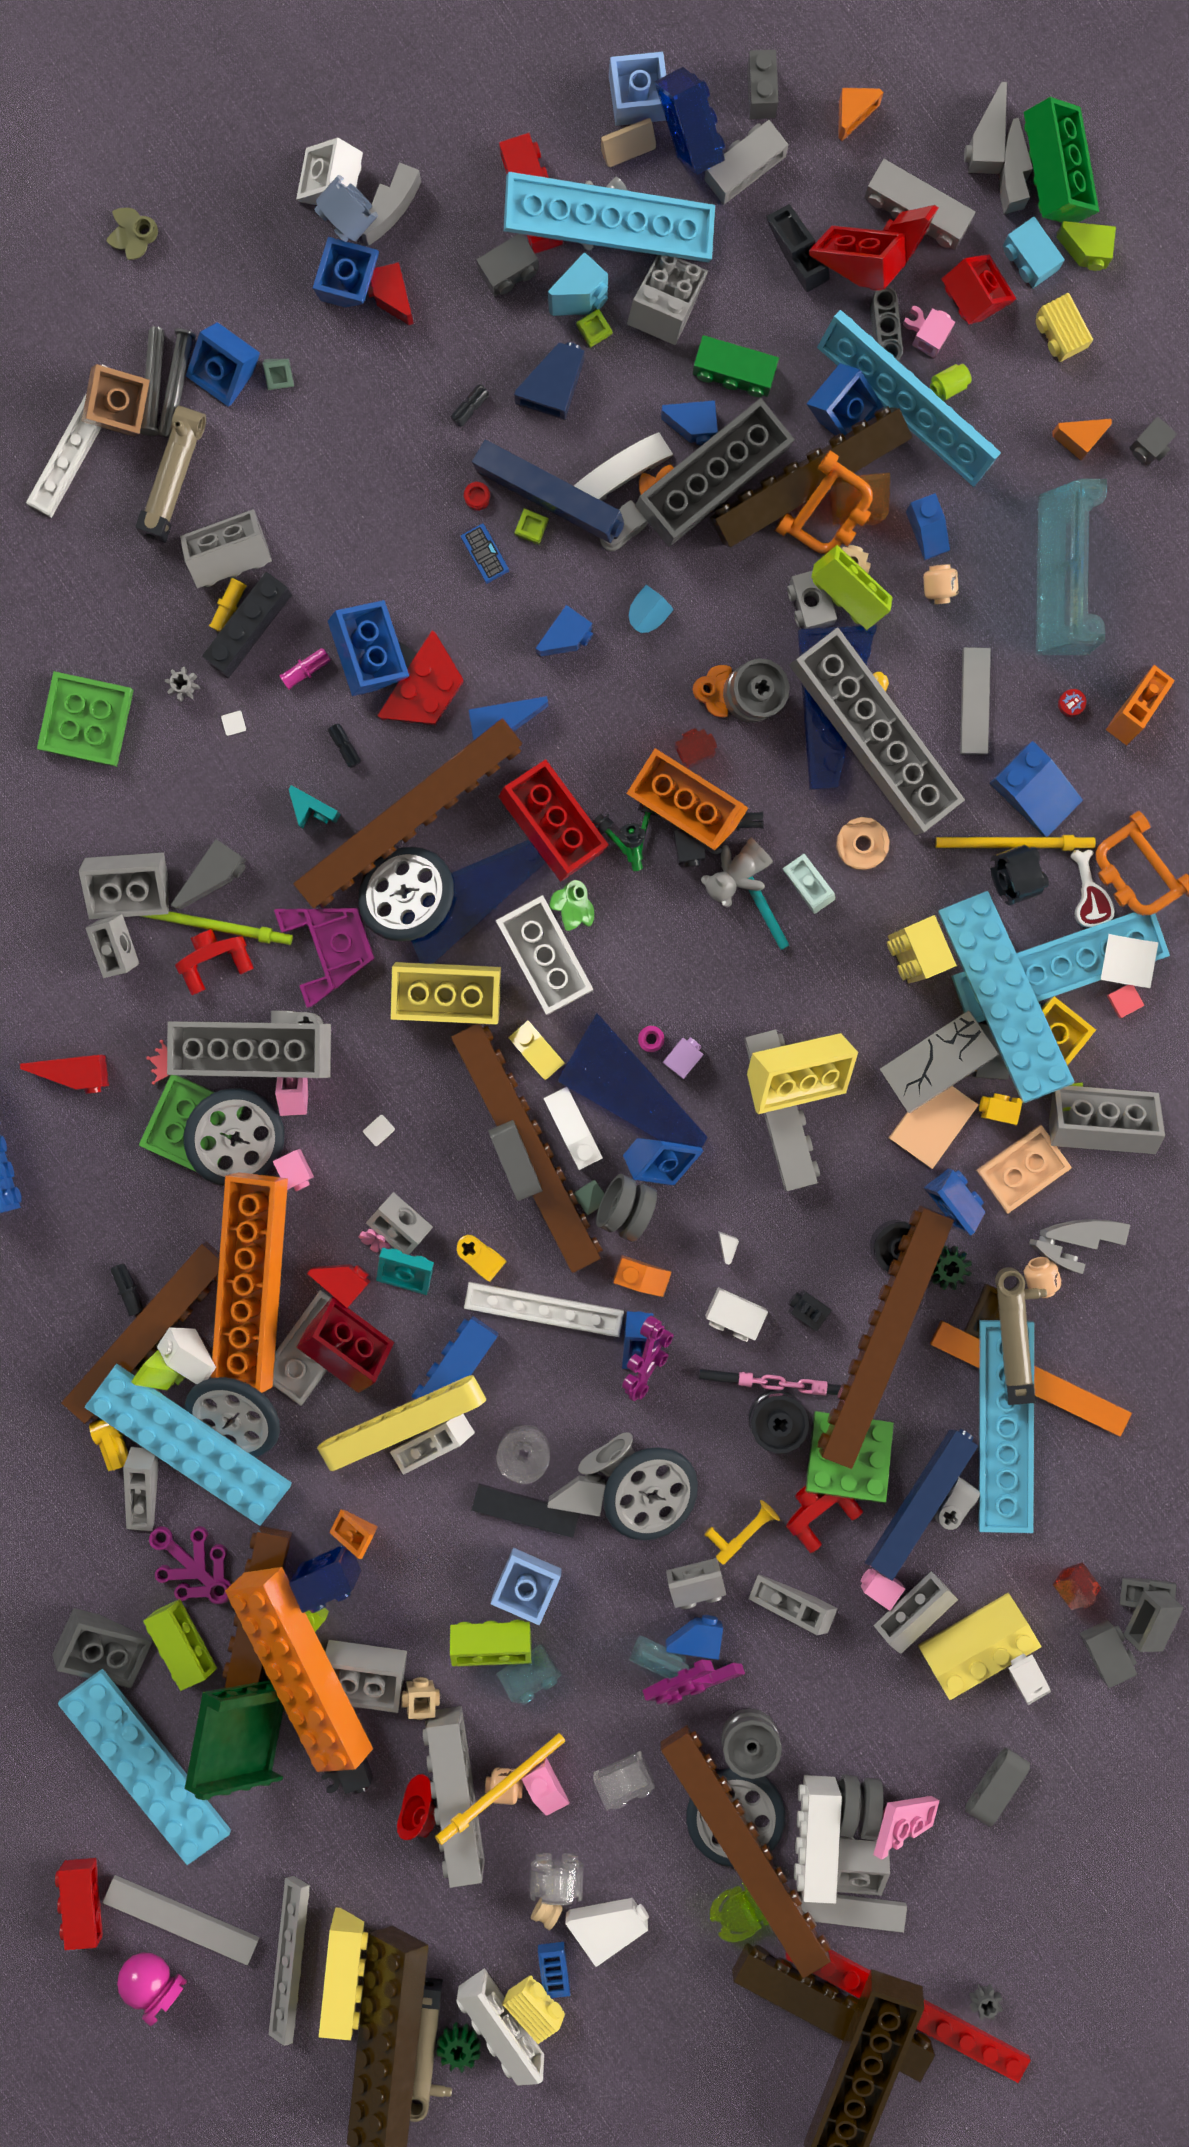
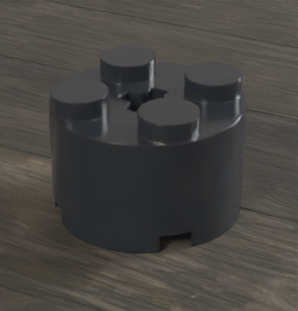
M1020 845L991 857L990 862L995 861V867L990 868L992 881L999 896L1005 895L1008 899L1004 901L1007 905H1014L1041 895L1044 888L1049 886L1048 877L1041 870L1039 864L1040 854L1036 847L1029 848L1026 845Z
M891 1220L883 1223L875 1230L870 1240V1250L874 1261L887 1272L894 1259L897 1260L900 1254L894 1251L896 1249L895 1244L897 1242L900 1243L903 1235H908L911 1225L906 1221Z

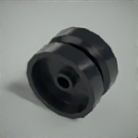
M768 1390L760 1394L751 1404L748 1413L749 1427L756 1442L765 1450L776 1454L789 1453L797 1449L804 1442L809 1431V1417L800 1400L792 1393L784 1390ZM779 1418L782 1422L775 1424L774 1420Z

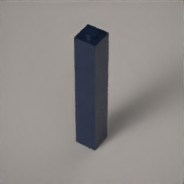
M486 439L472 460L477 473L610 544L614 537H618L623 530L624 519L620 510Z
M963 1429L948 1431L864 1562L866 1565L883 1577L893 1581L978 1448V1445L972 1442L974 1438Z

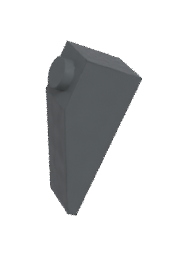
M215 839L171 905L182 910L232 882L234 878L238 879L246 868L244 863L247 859Z

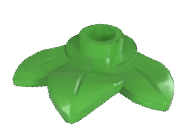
M579 880L568 882L563 889L555 891L550 900L549 908L561 911L566 931L575 929L581 922L585 926L590 927L594 920V908L587 898L586 886Z

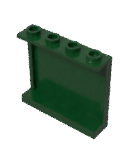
M270 1680L202 1693L184 1788L193 1793L195 1798L209 1800L213 1796L230 1795L231 1792L238 1790L248 1791L251 1790V1787L269 1786L273 1782L283 1780V1776L272 1771L284 1706Z

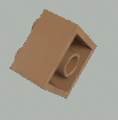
M98 364L94 365L90 371L81 422L130 436L140 434L150 380Z

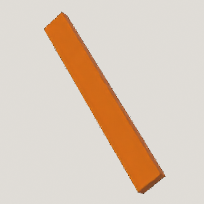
M941 1320L930 1344L979 1368V1338ZM1034 1365L1035 1396L1121 1437L1132 1415L1130 1411Z

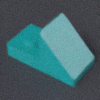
M290 786V797L298 825L302 829L312 811L315 812L313 815L315 818L326 824L329 820L334 823L337 822L341 815L337 810L296 787Z

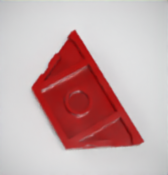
M431 631L407 669L409 677L399 681L377 715L381 720L389 719L408 723L418 722L426 725H436L463 684L462 676L437 634Z

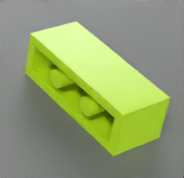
M838 545L814 564L811 576L814 584L819 589L825 590L838 607H843L856 624H861L868 630L891 611L892 596Z
M181 1599L155 1610L143 1620L148 1634L152 1637L161 1658L164 1659L172 1679L176 1682L180 1691L206 1680L217 1669Z
M513 1620L510 1623L486 1621L483 1624L460 1622L457 1625H450V1659L452 1666L531 1663L530 1622Z

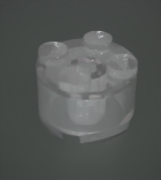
M519 1425L509 1429L500 1439L496 1460L500 1472L506 1478L520 1484L532 1483L541 1478L550 1461V1444L544 1433L532 1425ZM520 1450L529 1451L527 1459H524L522 1455L518 1456Z
M549 1853L536 1854V1860L531 1862L530 1899L535 1901V1896L541 1897L542 1903L549 1905L572 1904V1898L576 1897L578 1902L583 1899L584 1864L578 1861V1855L566 1853L562 1855V1858H552V1855Z

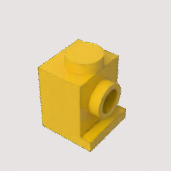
M994 1093L993 1098L982 1096L979 1104V1111L982 1112L981 1118L1017 1125L1022 1101L1020 1098H1012L1011 1102H1009L1010 1096Z

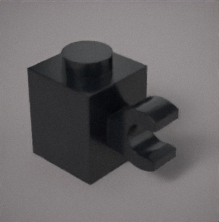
M682 829L674 830L673 835L678 865L684 864L685 868L700 866V861L705 860L704 850H707L712 855H718L723 851L722 848L716 850L710 848Z
M804 1289L801 1293L796 1292L788 1303L791 1306L788 1311L816 1332L832 1311L830 1307Z
M366 1757L354 1770L325 1771L322 1775V1780L332 1778L335 1782L327 1786V1793L335 1792L341 1783L345 1794L350 1792L358 1794L368 1789V1786L371 1785L373 1774Z

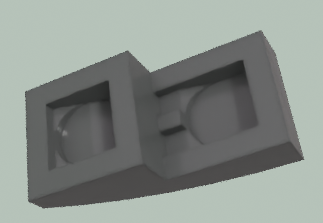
M1122 1578L1120 1605L1136 1608L1144 1591H1167L1175 1599L1176 1583L1152 1579Z

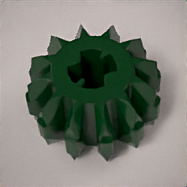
M944 1245L942 1254H940L932 1274L935 1276L931 1282L933 1284L940 1282V1288L946 1290L948 1284L952 1290H956V1281L965 1285L966 1281L962 1276H971L972 1274L970 1271L965 1270V1267L972 1265L970 1260H964L967 1253L965 1251L958 1253L957 1246H952L949 1252L947 1246ZM951 1263L954 1266V1270H949L947 1273L944 1270V1266Z
M456 2022L453 2025V2030L446 2026L443 2032L444 2035L438 2037L437 2056L441 2057L442 2066L450 2064V2072L455 2067H459L460 2072L463 2073L465 2065L472 2069L475 2060L480 2058L481 2040L477 2038L475 2030L468 2031L469 2025L467 2023L463 2028H459Z

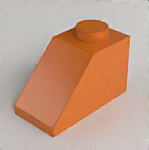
M622 1255L613 1281L615 1284L639 1292L663 1297L672 1272Z

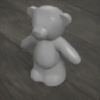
M752 837L749 838L741 852L732 861L730 848L727 845L722 846L721 863L723 872L715 873L713 876L704 875L701 878L709 896L713 900L721 902L724 907L731 906V898L737 887L754 891H761L765 888L763 882L748 878L773 863V860Z

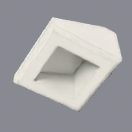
M718 1231L723 1260L729 1265L732 1262L739 1241L736 1237Z

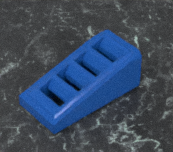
M564 1942L539 1944L538 1959L544 1990L547 1992V1995H550V1998L570 1996ZM560 1957V1960L558 1961H545V1959ZM561 1966L560 1970H546V1968ZM562 1975V1979L548 1980L547 1978ZM563 1985L564 1989L549 1990L548 1986Z

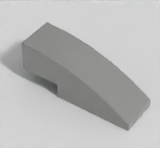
M1019 118L1013 119L1005 139V162L999 173L1000 198L1004 214L1024 209L1030 198L1025 181L1028 180L1033 167Z
M399 162L390 187L379 184L372 202L373 207L369 210L371 214L377 212L378 217L361 235L363 244L369 246L381 238L405 213L421 184L418 169Z
M1075 1220L1044 1228L1040 1231V1235L1097 1249L1100 1239L1126 1245L1130 1225L1110 1220Z

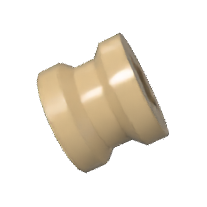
M543 1895L537 1902L531 1919L535 1922H542L546 1929L551 1930L557 1922L563 1906L559 1903L553 1904L548 1896Z

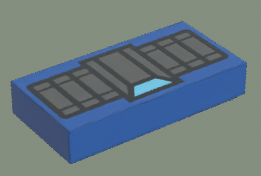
M484 523L461 535L464 545L486 584L509 572V568Z

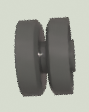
M758 658L746 662L729 674L724 684L723 698L726 708L734 717L742 722L755 723L775 715L784 707L789 698L790 685L786 673L778 664L768 659Z
M624 1174L617 1175L608 1186L601 1200L596 1218L597 1226L610 1233L617 1230L619 1237L630 1242L636 1241L648 1226L653 1215L657 1191L644 1183L636 1186V1181Z
M747 1708L738 1710L728 1717L722 1727L721 1742L725 1761L730 1769L739 1776L750 1779L764 1777L773 1771L780 1761L782 1747L777 1727L770 1716L761 1710Z
M843 1774L838 1786L842 1796L840 1836L853 1837L858 1828L861 1839L877 1840L883 1815V1786L881 1779L867 1777L860 1784L857 1776Z

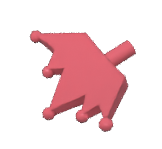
M160 1040L162 1049H155L160 1055L146 1057L147 1060H150L157 1067L155 1070H151L152 1073L157 1075L155 1081H152V1085L169 1076L167 1075V1046L163 1043V1040Z

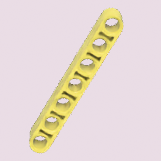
M470 1375L323 1441L317 1449L329 1470L335 1471L469 1412L482 1405L486 1401V1397L475 1377Z

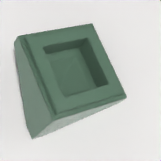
M264 359L263 367L268 390L294 387L289 359Z
M594 1179L574 1192V1195L585 1213L589 1215L599 1208L604 1192Z

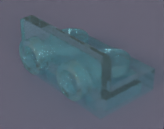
M643 1636L637 1638L629 1659L669 1679L678 1676V1671L684 1668L688 1670L689 1665L685 1664V1656L666 1652V1647Z
M541 1644L531 1650V1663L510 1664L496 1673L511 1702L521 1703L522 1705L533 1700L536 1697L534 1693L542 1688L547 1690L558 1682L557 1678L562 1676L560 1670L555 1668L547 1651Z

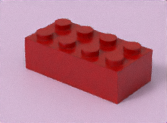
M546 759L506 785L498 796L560 882L602 854L609 846Z

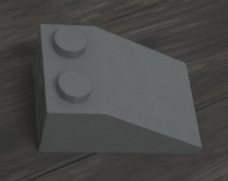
M73 1608L52 1656L56 1670L59 1672L90 1678L103 1669L115 1685L131 1688L153 1641L151 1638L104 1616Z

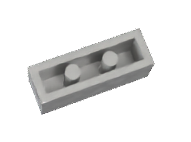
M770 120L762 125L759 123L749 131L748 136L742 141L736 140L733 142L724 155L721 157L716 156L709 161L706 166L705 182L724 205L783 160L787 154L788 143Z
M931 1571L873 1626L887 1643L901 1654L958 1599Z

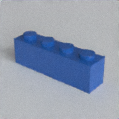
M474 1316L469 1321L464 1318L456 1330L460 1334L456 1341L453 1343L449 1340L441 1352L445 1357L440 1364L434 1362L426 1374L429 1380L425 1386L419 1384L411 1397L418 1399L472 1375L499 1333Z

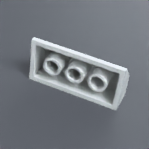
M484 1968L459 1985L456 1999L457 2004L463 2013L467 2012L470 2016L474 2030L478 2035H483L487 2041L486 2044L492 2056L499 2058L502 2063V2069L509 2079L512 2077L517 2086L539 2084L543 2081L544 2053L532 2037L504 2008L502 2003L505 1997Z

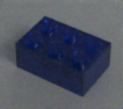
M684 67L654 81L678 160L696 175L725 161L722 151L725 149V144L722 136L716 130L715 124L718 123L715 111L709 106L707 98L710 97V92L704 80L701 81L694 73L689 72Z
M341 1545L302 1562L289 1585L301 1612L304 1613L310 1610L311 1613H315L325 1608V1603L335 1599L336 1602H340L351 1596L350 1592L354 1589L362 1570L355 1555L344 1545Z

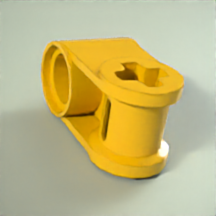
M465 1235L457 1243V1253L460 1258L489 1282L507 1262L495 1250L486 1246L473 1235ZM464 1242L466 1244L473 1242L475 1252L468 1251L464 1253V1246L462 1244Z

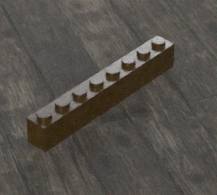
M885 406L874 413L875 417L871 420H862L851 427L853 431L846 435L841 433L834 436L828 441V446L823 449L818 447L808 452L805 460L800 463L794 461L783 468L784 472L776 477L771 475L760 482L761 486L753 491L752 489H747L737 496V501L732 504L727 502L714 510L715 514L709 518L723 545L731 548L807 502L826 476V474L818 470V467L829 450L839 456L838 463L855 473L913 438L900 408ZM838 476V478H837L836 481L833 483V485L837 484L838 482L842 481L843 479H841V478Z
M746 1943L732 1969L734 1983L842 2041L844 2040L859 2001L856 1997L841 1994L832 1984L828 1982L823 1984L815 1980L812 1974L803 1979L799 1971L793 1968L787 1960L781 1957L777 1959L769 1955L768 1951L759 1945L752 1946ZM920 2032L914 2033L899 2071L920 2083L935 2057L931 2040L926 2035Z

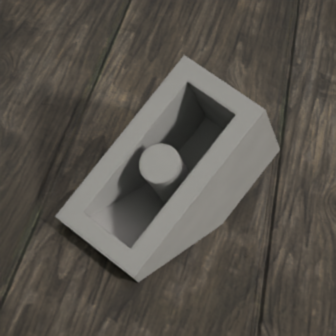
M594 1473L585 1476L579 1475L549 1496L548 1508L600 1516L605 1480L601 1479L600 1475Z

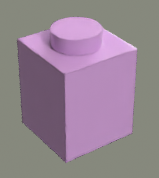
M691 1037L688 1040L681 1038L662 1063L684 1079L704 1055L699 1051L702 1046Z

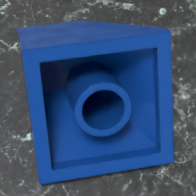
M637 1138L624 1153L623 1157L634 1180L675 1185L703 1153L701 1147Z

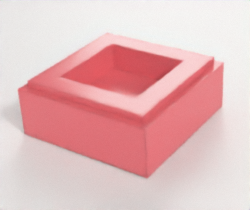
M1126 984L1107 995L1119 1018H1123L1144 1006L1133 985Z

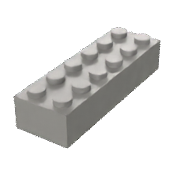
M168 1021L167 1075L330 1077L331 1024Z
M462 1706L435 1710V1718L425 1720V1729H423L424 1745H429L427 1768L428 1772H433L431 1795L432 1799L437 1798V1808L434 1811L436 1825H441V1831L451 1823L450 1820L458 1813H464L476 1803ZM478 1815L468 1823L469 1827L463 1832H457L443 1845L439 1844L440 1852L444 1851L445 1861L442 1862L444 1878H449L450 1888L482 1883L485 1860Z

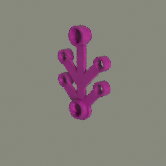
M649 1316L645 1320L640 1330V1334L647 1338L643 1356L640 1357L634 1354L627 1364V1368L635 1373L638 1372V1376L629 1374L622 1384V1388L625 1389V1393L629 1395V1399L632 1401H636L638 1398L642 1399L648 1392L649 1386L647 1381L656 1366L662 1367L668 1359V1353L660 1348L662 1346L668 1347L674 1337V1334L664 1329V1326L661 1325L662 1322L653 1316Z
M202 1526L194 1528L190 1534L191 1541L193 1542L194 1559L172 1540V1533L168 1528L157 1527L149 1536L150 1545L156 1550L166 1549L185 1567L171 1569L167 1565H162L156 1570L155 1579L160 1583H166L168 1580L199 1579L205 1586L191 1587L187 1583H180L174 1591L176 1599L184 1601L188 1598L208 1597L214 1604H224L229 1601L226 1592L223 1594L217 1593L216 1587L221 1586L225 1591L232 1585L224 1575V1558L227 1555V1549L222 1544H216L211 1549L210 1558L214 1561L212 1576L206 1571L204 1541L208 1536V1532ZM195 1532H202L203 1539H197ZM158 1533H164L166 1540H159ZM220 1549L223 1552V1556L217 1557L214 1554V1550ZM160 1570H165L168 1573V1577L162 1578L159 1574ZM179 1588H185L187 1595L182 1596L179 1593Z

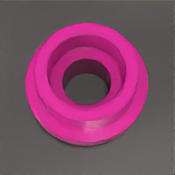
M647 1026L639 1033V1045L647 1052L658 1051L664 1044V1034L658 1027ZM647 1035H655L656 1042L654 1044L647 1043Z

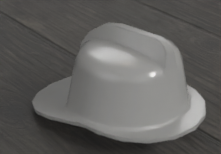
M629 1432L616 1436L607 1444L588 1454L579 1464L578 1471L585 1475L601 1471L606 1476H611L614 1469L625 1458L635 1453L631 1446L633 1436Z

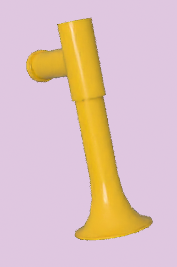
M760 1500L761 1509L758 1515L729 1543L713 1527L706 1531L704 1535L721 1550L716 1555L717 1560L724 1565L763 1524L775 1519L780 1521L778 1514L765 1501Z

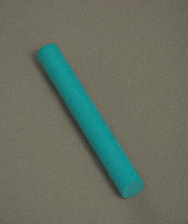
M748 890L780 950L788 947L789 943L761 891Z

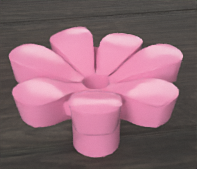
M368 1229L367 1232L362 1231L358 1236L362 1239L361 1242L363 1244H371L370 1250L373 1252H378L379 1248L382 1250V1248L391 1249L392 1247L382 1235H379L373 1229Z

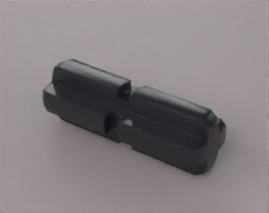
M480 384L477 385L466 397V402L463 401L452 413L451 419L456 425L462 427L474 414V409L477 410L489 396L487 389Z
M339 723L331 726L328 732L337 748H340L339 751L348 767L352 768L358 765L361 759L353 745L349 744L350 740Z

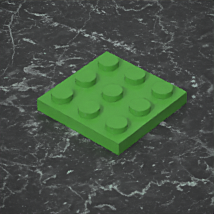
M54 671L37 749L117 767L134 690L129 687Z
M170 1075L139 1146L195 1171L188 1161L184 1149L186 1122L193 1109L203 1099L215 1092L179 1075ZM245 1106L237 1110L236 1115L238 1119H240ZM215 1111L210 1116V1122L214 1125H220L225 1120V1115L221 1111ZM226 1135L227 1138L231 1139L232 1135ZM212 1136L203 1137L200 1142L201 1147L205 1150L212 1149L215 1145V1138ZM222 1157L219 1158L218 1163H217L218 1165H219V1163H220Z
M815 1411L805 1492L886 1503L894 1423L872 1420L854 1466L850 1469L822 1458L819 1452L820 1448L817 1445L823 1432L826 1433L830 1424L827 1421L830 1413Z

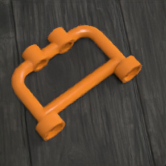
M831 450L828 451L818 467V470L826 474V476L796 518L788 513L785 514L774 530L782 536L789 533L812 550L821 554H827L836 545L839 547L842 544L848 546L856 535L853 528L856 524L863 526L871 515V512L867 509L873 500V492L870 485L838 463L839 456ZM839 476L858 489L862 494V499L854 507L845 523L838 529L834 538L829 543H822L801 528Z
M1137 811L1129 816V824L1112 834L1098 846L1096 861L1102 870L1098 873L1100 880L1105 886L1112 883L1116 888L1117 892L1113 896L1121 907L1128 904L1135 913L1145 916L1157 913L1183 894L1189 897V875L1184 874L1176 880L1142 835L1143 832L1150 828V824L1146 817L1140 811ZM1128 836L1135 842L1170 889L1169 892L1149 905H1143L1137 900L1133 890L1125 884L1118 870L1106 858L1107 851Z

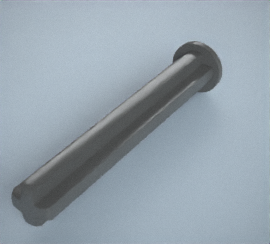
M155 326L150 328L148 335L145 379L150 381L140 429L141 434L148 436L159 435L157 416L164 330Z
M179 328L175 329L177 339L159 426V434L166 438L170 437L173 414L177 406L180 405L192 339H196L195 333Z

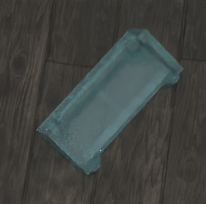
M1078 479L1044 492L1038 497L1036 654L1089 655L1105 642V624L1103 620L1097 615L1088 614L1089 511L1105 500L1107 495V479Z

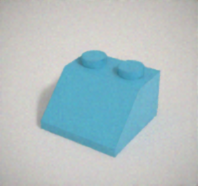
M584 252L548 291L549 313L553 316L587 315L592 313L595 308L597 310L602 308L608 299V273Z

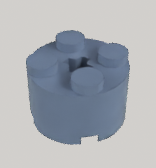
M337 175L316 199L317 206L314 210L324 221L330 220L336 227L334 229L335 233L344 242H347L348 239L357 241L378 217L377 212L371 214L369 210L373 206L353 184L344 185L342 183L344 177Z

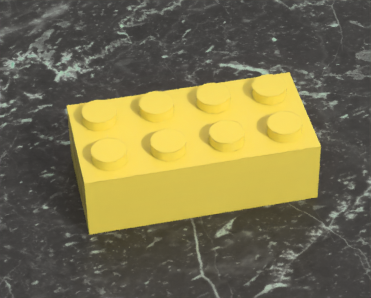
M935 915L888 935L890 940L887 941L888 949L892 956H897L900 963L897 966L898 972L902 980L907 979L908 984L930 978L957 966Z
M395 962L392 966L391 1019L498 1024L501 967Z

